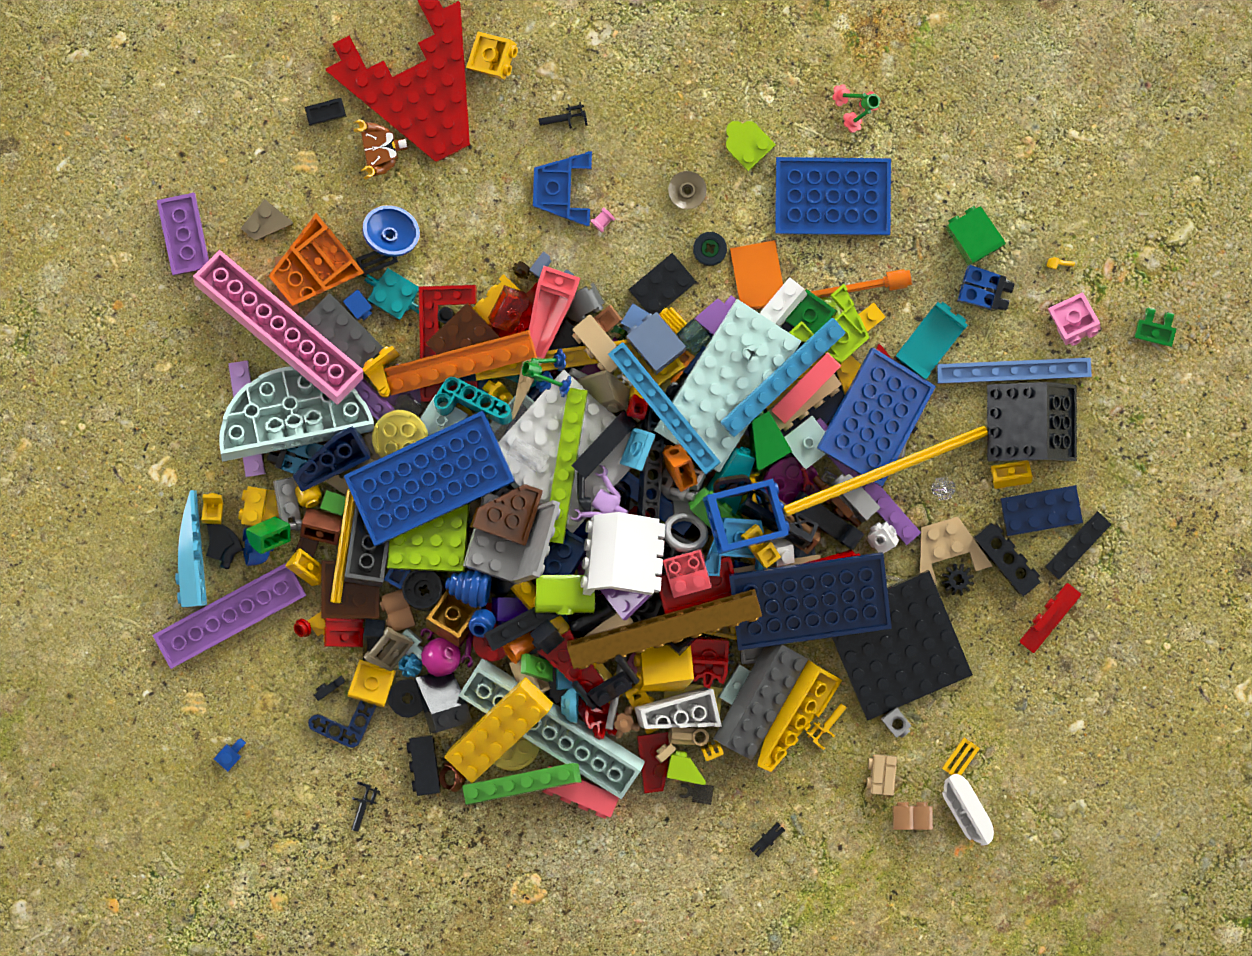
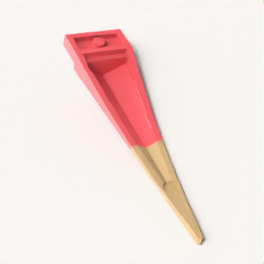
M543 266L537 284L529 326L530 336L537 355L536 359L545 358L573 302L581 279L547 266ZM531 359L523 361V362H522V366H523L524 362H526V361H531ZM522 367L512 411V420L515 418L534 380L522 375Z

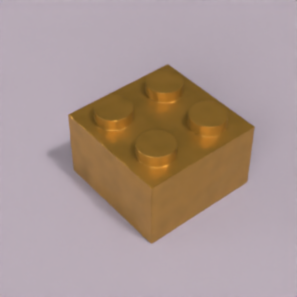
M447 589L426 618V628L459 647L470 632L468 626L473 613L480 608L470 607L469 604H464L461 600H457L455 596L449 594Z

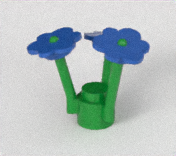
M558 349L553 358H531V361L524 362L522 366V375L536 380L535 386L540 392H544L546 389L549 390L551 384L559 386L561 397L567 395L572 382L571 376H568L562 382L553 380L549 371L541 374L542 367L538 363H554L558 371H562L566 367V355L562 349Z

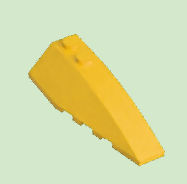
M807 661L764 739L757 764L759 767L769 772L774 770L787 755L786 750L799 741L797 737L803 730L807 731L811 727L810 722L815 716L819 717L823 713L842 679L814 662Z

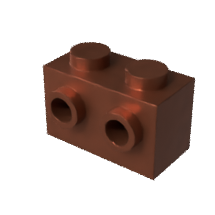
M307 508L301 524L300 537L337 546L340 539L343 516Z

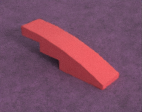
M827 352L771 411L785 424L841 365Z

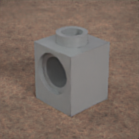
M897 707L881 718L896 738L898 736L902 738L910 732L908 729L911 727L910 723ZM895 719H901V728L894 729L892 722Z

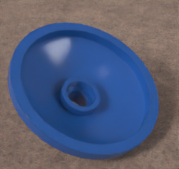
M387 205L373 209L365 217L362 226L363 236L367 244L376 252L391 257L402 256L411 252L417 245L420 236L419 226L415 218L406 210L396 206Z

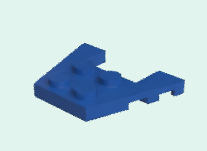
M592 151L534 167L533 207L590 227V209L570 208L571 170H592Z

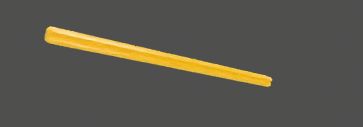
M981 426L784 506L783 512L786 516H790L988 435V431L985 426Z

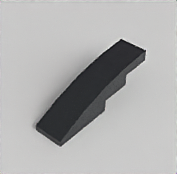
M623 410L571 466L586 479L637 425V422L632 417L627 416V412Z

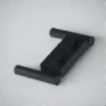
M617 655L615 661L623 671L591 689L589 692H586L578 681H574L571 684L591 710H594L597 705L599 707L605 705L633 688L632 684L639 682L640 679L621 655Z

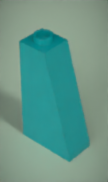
M735 447L721 471L715 473L705 488L709 492L713 490L714 482L721 477L741 474L749 477L755 461L753 452L746 447ZM741 481L738 485H743L745 482ZM722 484L719 488H724L726 485ZM742 496L718 500L722 503H728L733 509L732 512L736 515Z

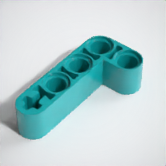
M455 377L447 378L434 398L436 411L442 416L449 415L456 404L459 403L477 413L484 411L487 418L501 425L509 424L513 418L511 408L506 402ZM451 386H457L456 390L449 391ZM469 394L474 395L472 399H465ZM448 402L445 407H439L440 403ZM484 403H491L487 408L482 407Z

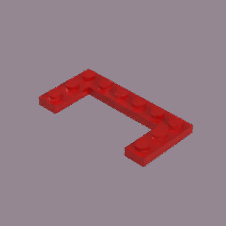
M477 285L419 286L420 359L437 355L426 342L440 330V320L438 319L439 306L465 305L467 303L476 305ZM464 381L478 388V381ZM444 382L420 388L421 402H431ZM451 386L449 391L456 390L457 386ZM469 394L465 399H472L474 395Z

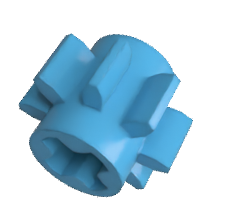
M413 653L409 656L407 654L403 656L398 664L399 670L403 671L402 675L408 678L410 676L415 677L422 670V661L418 660L419 658Z

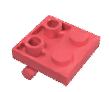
M701 549L663 560L674 598L712 587L705 565V556Z

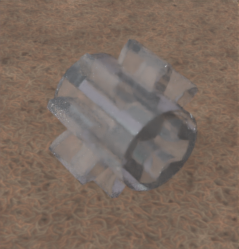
M949 476L936 478V482L932 484V493L938 496V500L951 499L956 491L955 483L952 480L949 481Z

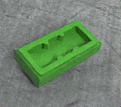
M527 653L521 655L522 674L546 682L553 681V665L548 660Z

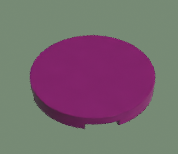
M794 456L781 458L767 469L763 481L773 479L779 488V500L786 505L791 504L800 490L804 492L802 488L804 479L801 468L804 467ZM813 465L806 469L809 481L815 486L814 491L811 485L805 487L808 496L819 492V487L812 481L818 475Z

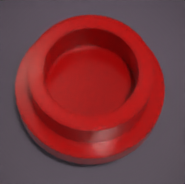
M298 619L293 627L295 633L299 637L309 636L311 634L310 623L305 619Z

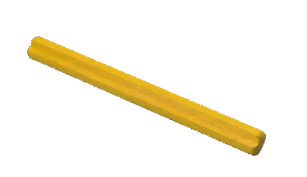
M350 489L346 493L330 600L332 603H340L356 504Z

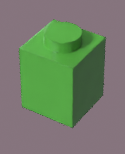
M326 490L320 508L343 516L346 496Z

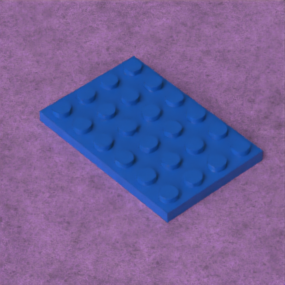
M776 157L775 234L890 236L891 158Z
M870 348L817 449L860 475L895 462L936 386L875 348ZM888 476L873 483L883 486Z

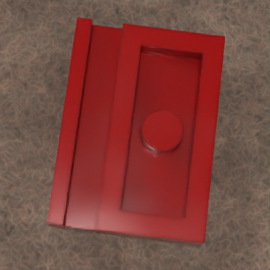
M326 618L324 647L362 648L364 619Z

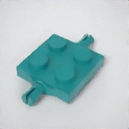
M389 268L378 280L369 274L364 281L374 286L368 302L399 321L410 309L419 314V305L414 303L415 297L419 292L417 285Z

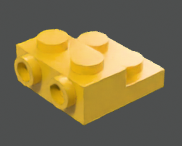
M477 32L466 68L505 80L506 76L511 74L512 66L510 64L512 58L517 56V44L510 39Z
M248 486L247 490H243L242 501H245L244 509L240 508L238 519L242 520L241 524L254 526L274 516L279 518L274 490Z

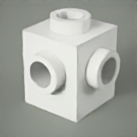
M887 521L882 524L878 522L873 525L867 536L869 544L878 553L889 551L899 541L892 525L889 526Z

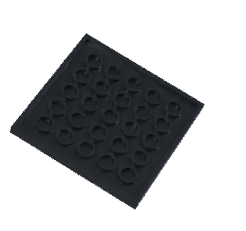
M929 570L887 587L892 629L832 637L867 721L973 675Z

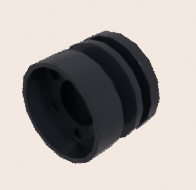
M413 570L406 576L402 586L403 596L408 604L424 612L432 611L446 591L444 582L433 571ZM426 586H427V589H428L430 592H429V594H428V593H425L424 596H423V593L421 592V589H422V588L425 589Z

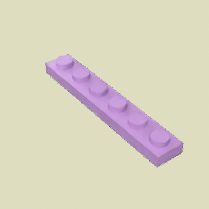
M248 361L228 363L233 397L246 384L251 383ZM263 454L243 457L246 477L266 474Z

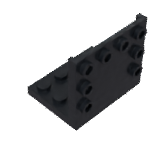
M1053 382L987 385V461H1077V385Z

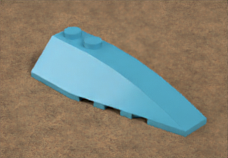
M190 490L180 528L178 573H176L175 578L176 584L180 586L177 600L181 607L207 605L196 490Z

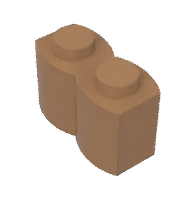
M402 589L381 596L382 600L379 603L382 611L387 612L388 619H386L388 627L398 632L417 625L410 604H408L403 596Z
M897 802V805L892 806L894 830H933V806L928 805V802H916V805L910 806L909 802Z

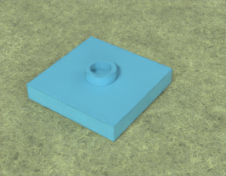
M633 428L620 464L642 471L656 434Z

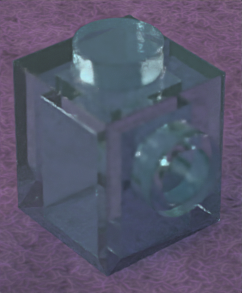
M694 319L677 333L682 343L686 346V350L690 348L694 353L700 350L712 338Z

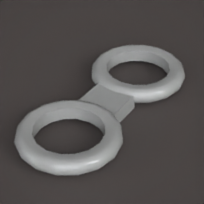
M662 479L661 484L666 485V482ZM704 483L701 484L698 491L693 490L691 493H694L696 496L703 489ZM664 495L672 501L673 515L664 523L666 525L665 541L670 547L680 552L689 553L701 549L708 540L709 531L707 525L690 510L688 504L690 500L684 501L674 495ZM680 521L691 522L699 529L700 538L694 543H681L672 536V526Z

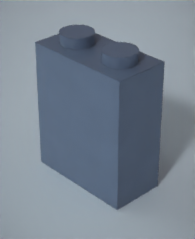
M656 312L653 315L651 313L642 320L643 323L638 327L636 325L627 332V341L657 375L686 351V346Z

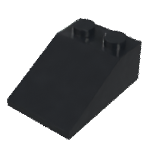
M454 673L444 677L426 674L414 678L430 734L472 722L466 700L458 696L461 689Z

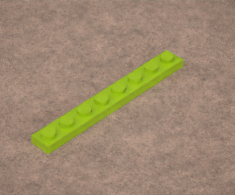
M569 388L567 393L550 501L560 502V515L555 520V533L549 542L564 544L575 469L571 465L578 458L588 390Z

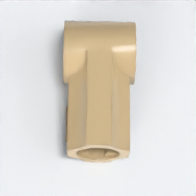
M670 727L668 739L669 744L704 746L709 740V734L706 730L700 728ZM697 732H700L702 734V738L699 742H696L695 740V734Z

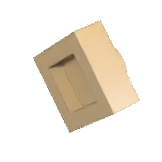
M663 744L657 750L658 755L656 758L662 763L676 748L672 744L668 746Z

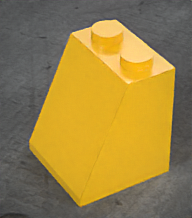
M668 645L660 648H647L644 652L637 653L634 656V666L637 667L636 675L640 679L636 684L639 686V691H684L694 680L691 645L680 656Z

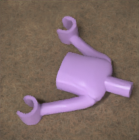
M599 465L604 469L603 473L598 474L595 472V474L602 478L607 489L612 494L601 489L592 503V507L600 512H581L578 509H574L579 515L577 518L570 516L572 520L578 522L583 517L592 518L594 515L615 512L628 514V510L619 506L621 496L608 479V470L603 465Z

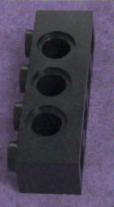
M989 523L975 534L973 538L1021 597H1024L1041 583L1038 579L1040 575L1034 568L1030 569L1026 563L1028 561L1023 554H1017L1014 550L1016 547L1009 538L1006 540L1003 537V530L997 523L995 525ZM994 538L1000 541L998 549H994L991 546V541ZM1006 553L1012 555L1013 559L1010 564H1006L1003 561V556ZM1018 568H1022L1025 572L1022 579H1018L1015 575Z

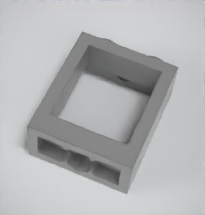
M850 474L846 476L840 475L830 485L833 487L853 477ZM862 487L839 495V498L862 523L867 521L881 508Z

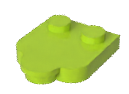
M732 121L726 128L728 135L726 149L748 172L776 146L761 128L752 121L744 123Z

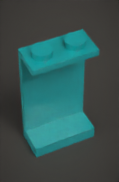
M937 302L894 356L895 359L925 380L968 326L965 323L967 320L960 314H953L950 311L951 307L944 302L941 304Z

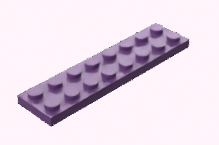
M285 563L155 633L153 637L170 669L307 596L296 574L286 568Z

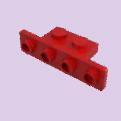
M1066 583L1053 599L1050 598L1046 602L1044 611L1041 614L1038 613L1033 618V624L1019 642L1029 651L1035 653L1080 598L1081 593L1069 583Z

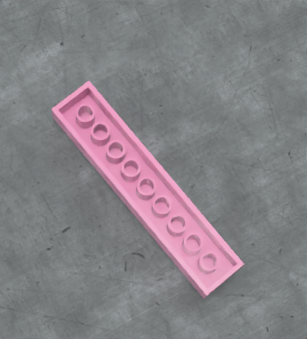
M219 250L193 276L194 285L337 405L363 379V369L222 251Z

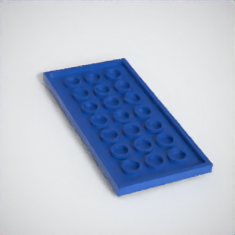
M484 411L476 413L344 475L374 546L385 543L516 482Z

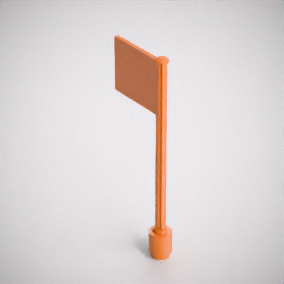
M775 240L730 248L739 300L753 310L764 308L783 286ZM905 269L886 272V276L882 279L849 284L846 287L848 293L878 287H885L889 291L908 288L909 285H912L910 270L905 271ZM840 286L811 292L819 298L829 297Z

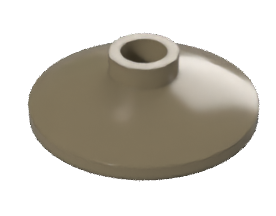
M683 171L676 174L671 179L668 187L671 201L682 209H693L699 206L704 201L707 191L703 178L692 171ZM689 188L691 193L685 194L683 190Z

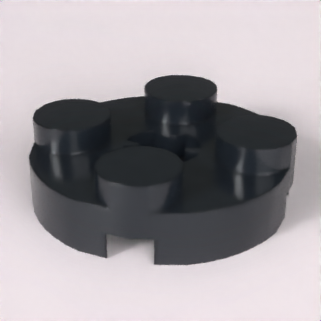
M403 679L393 685L388 695V702L390 708L401 717L410 718L423 711L415 680ZM406 693H410V696H413L410 704H406V701L403 702L402 697Z

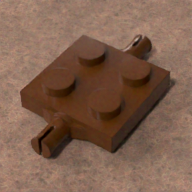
M818 475L812 479L820 491L830 488ZM839 496L824 501L826 505L831 504L834 508L832 510L833 513L839 518L849 520L856 528L862 524Z

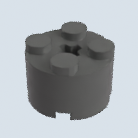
M594 282L591 283L592 288L588 289L585 286L576 291L573 302L567 312L571 321L575 320L578 323L586 318L585 314L591 311L594 314L603 309L602 304L605 302Z

